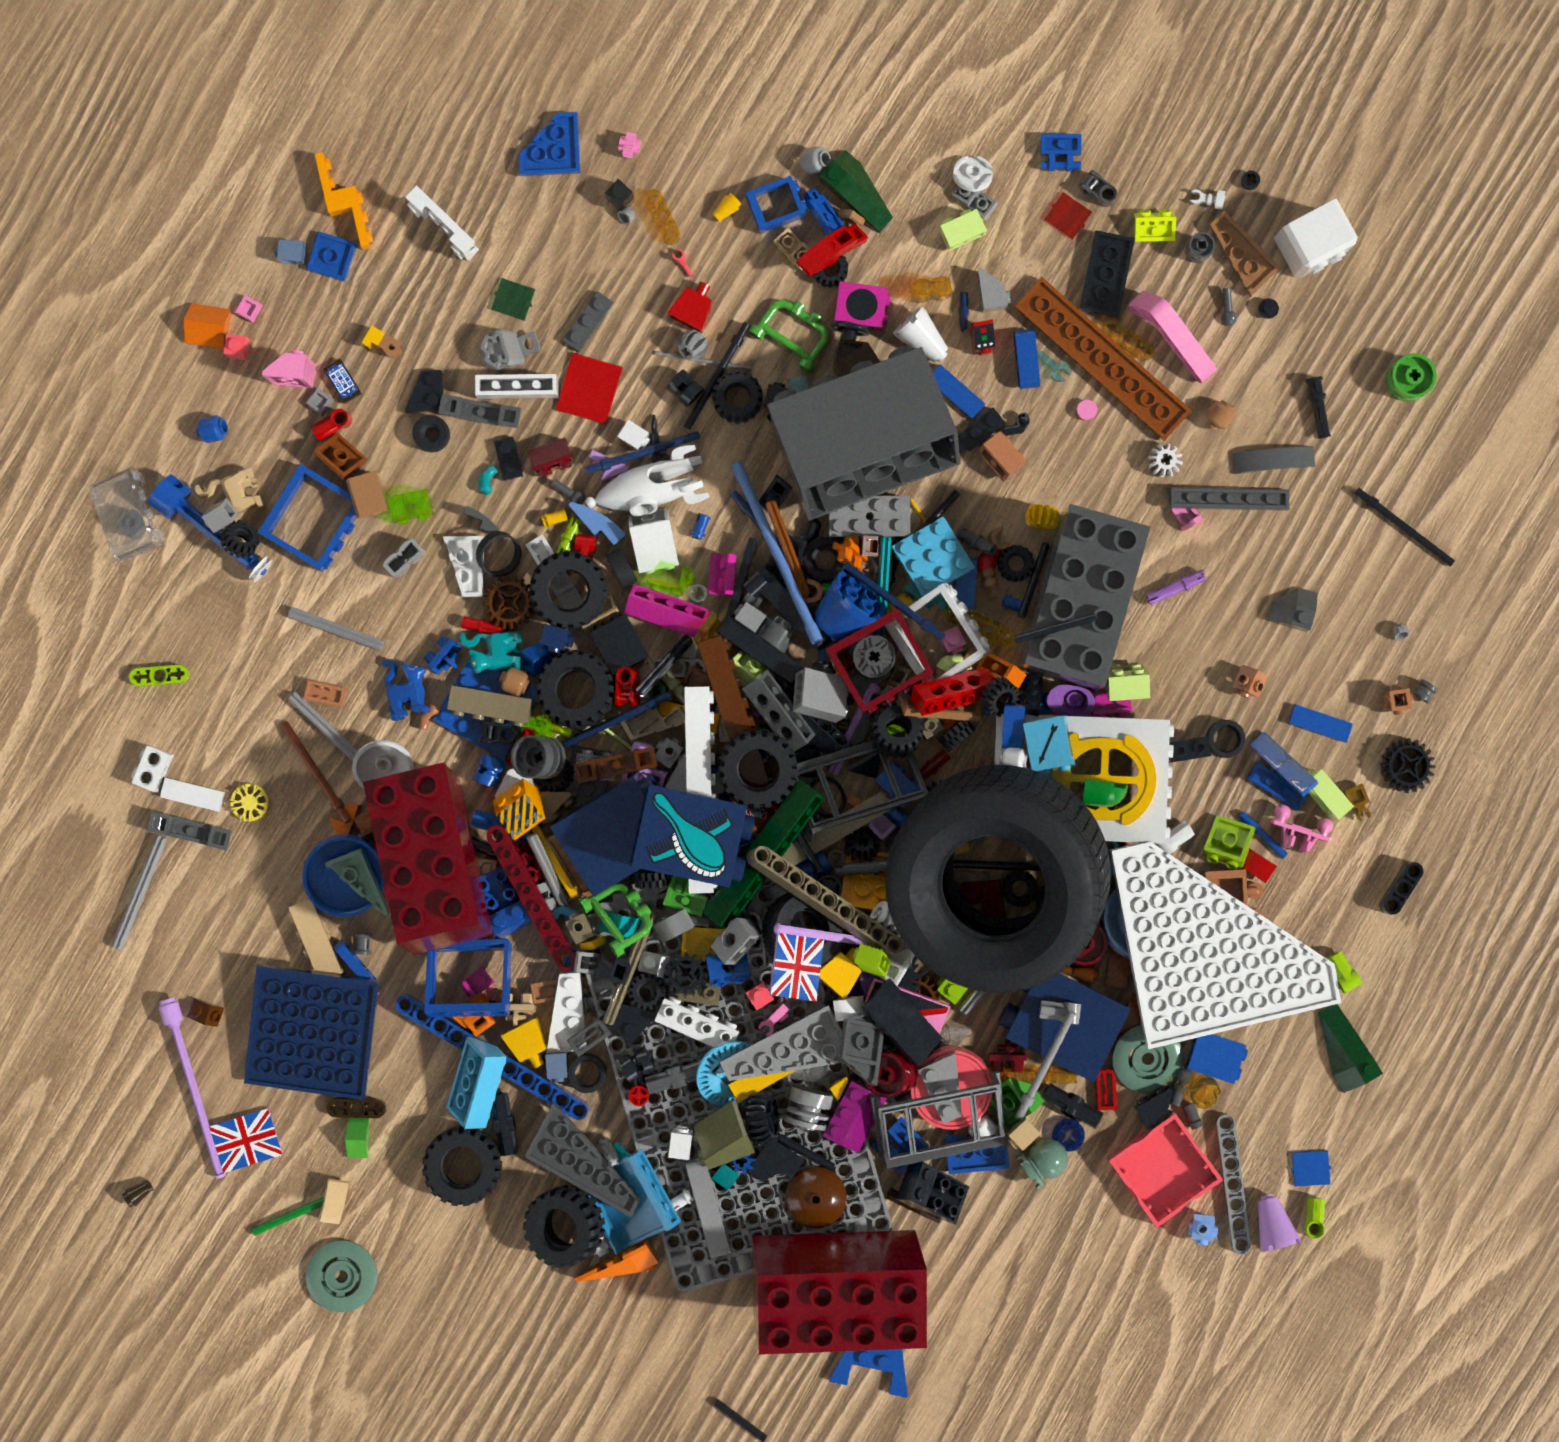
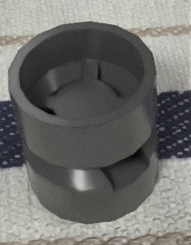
M1207 232L1194 234L1185 247L1186 257L1193 263L1205 262L1215 249L1214 238Z

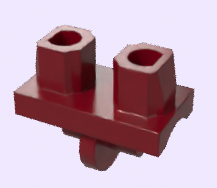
M1005 1039V1045H997V1051H1005V1053H988L992 1071L999 1070V1072H1004V1061H1011V1071L1022 1072L1024 1061H1027L1025 1053H1010V1051H1018V1045H1010V1040Z

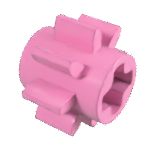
M627 132L626 136L620 137L618 151H623V157L632 158L633 154H639L641 139H636V133Z

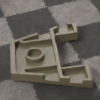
M647 657L644 660L643 666L638 671L640 683L656 666L651 657ZM649 692L644 697H640L639 705L650 698ZM614 702L612 710L615 715H618L635 706H632V704L617 706ZM678 706L664 717L657 707L653 710L648 709L620 723L630 740L635 741L685 725V711L681 706Z

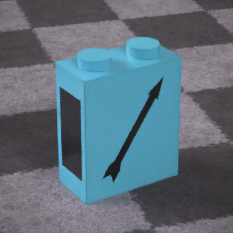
M1066 716L1023 723L1032 770L1045 775L1051 774L1050 770L1058 769L1059 772L1071 770L1070 766L1075 765Z

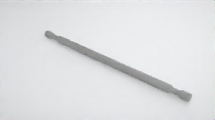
M656 351V355L659 356L663 355L666 357L688 360L682 357V355L662 353ZM699 358L697 360H689L713 365H719L720 361ZM729 363L727 366L738 369H746L750 371L752 368L750 366H742Z

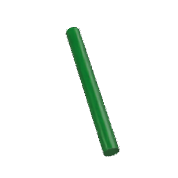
M321 1197L252 1228L254 1236L321 1207L324 1198Z

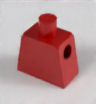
M701 281L695 291L687 287L668 311V317L703 334L712 307V300L706 297L711 287Z

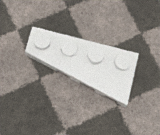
M563 971L559 973L546 1053L572 1052L573 1049L567 1040L585 1028L581 975L579 972ZM586 1032L573 1041L574 1044L584 1039ZM587 1042L579 1046L578 1050L581 1051L583 1048H585L587 1046Z

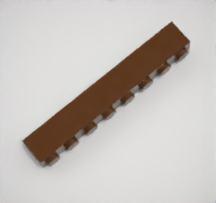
M721 634L699 641L698 646L729 740L739 735V733L749 731L756 726L753 716H748L746 708H749L746 696L742 697L740 689L743 688L740 677H735L733 671L737 669L733 657L729 658L727 650L730 649L727 638L723 639ZM759 749L747 752L739 763V770L743 781L749 786L756 788L765 787L773 781L772 774H767L765 766H768L765 754L761 755Z

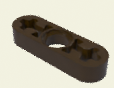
M334 1098L328 1102L326 1110L331 1117L380 1118L386 1113L387 1106L381 1099ZM335 1102L338 1103V1106H346L345 1102H348V1114H345L346 1109H341L335 1113L331 1106L335 1105ZM355 1102L360 1103L362 1106V1111L359 1114H355L351 1110V1106ZM366 1103H369L368 1107H374L376 1103H378L379 1107H382L378 1114H376L375 1110H368V1114H365Z

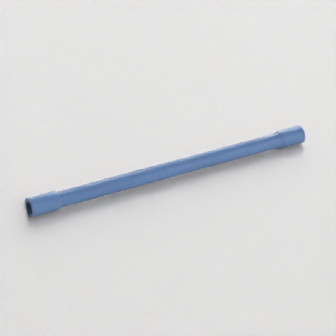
M736 462L731 465V469L761 529L804 623L807 635L812 644H817L823 640L820 631L812 619L751 486L748 474L742 462Z

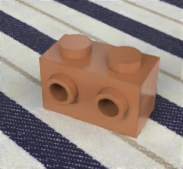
M1001 431L986 441L978 451L979 455L1003 482L1021 470L1027 462L1023 454L1016 450L1011 444L1010 439L1003 435Z

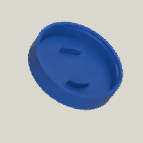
M338 834L322 840L311 850L304 864L302 879L308 898L318 909L332 916L351 917L359 915L373 906L365 897L362 898L348 883L342 881L334 870L327 868L325 865L326 861L362 848L382 892L384 881L377 849L369 841L356 835Z

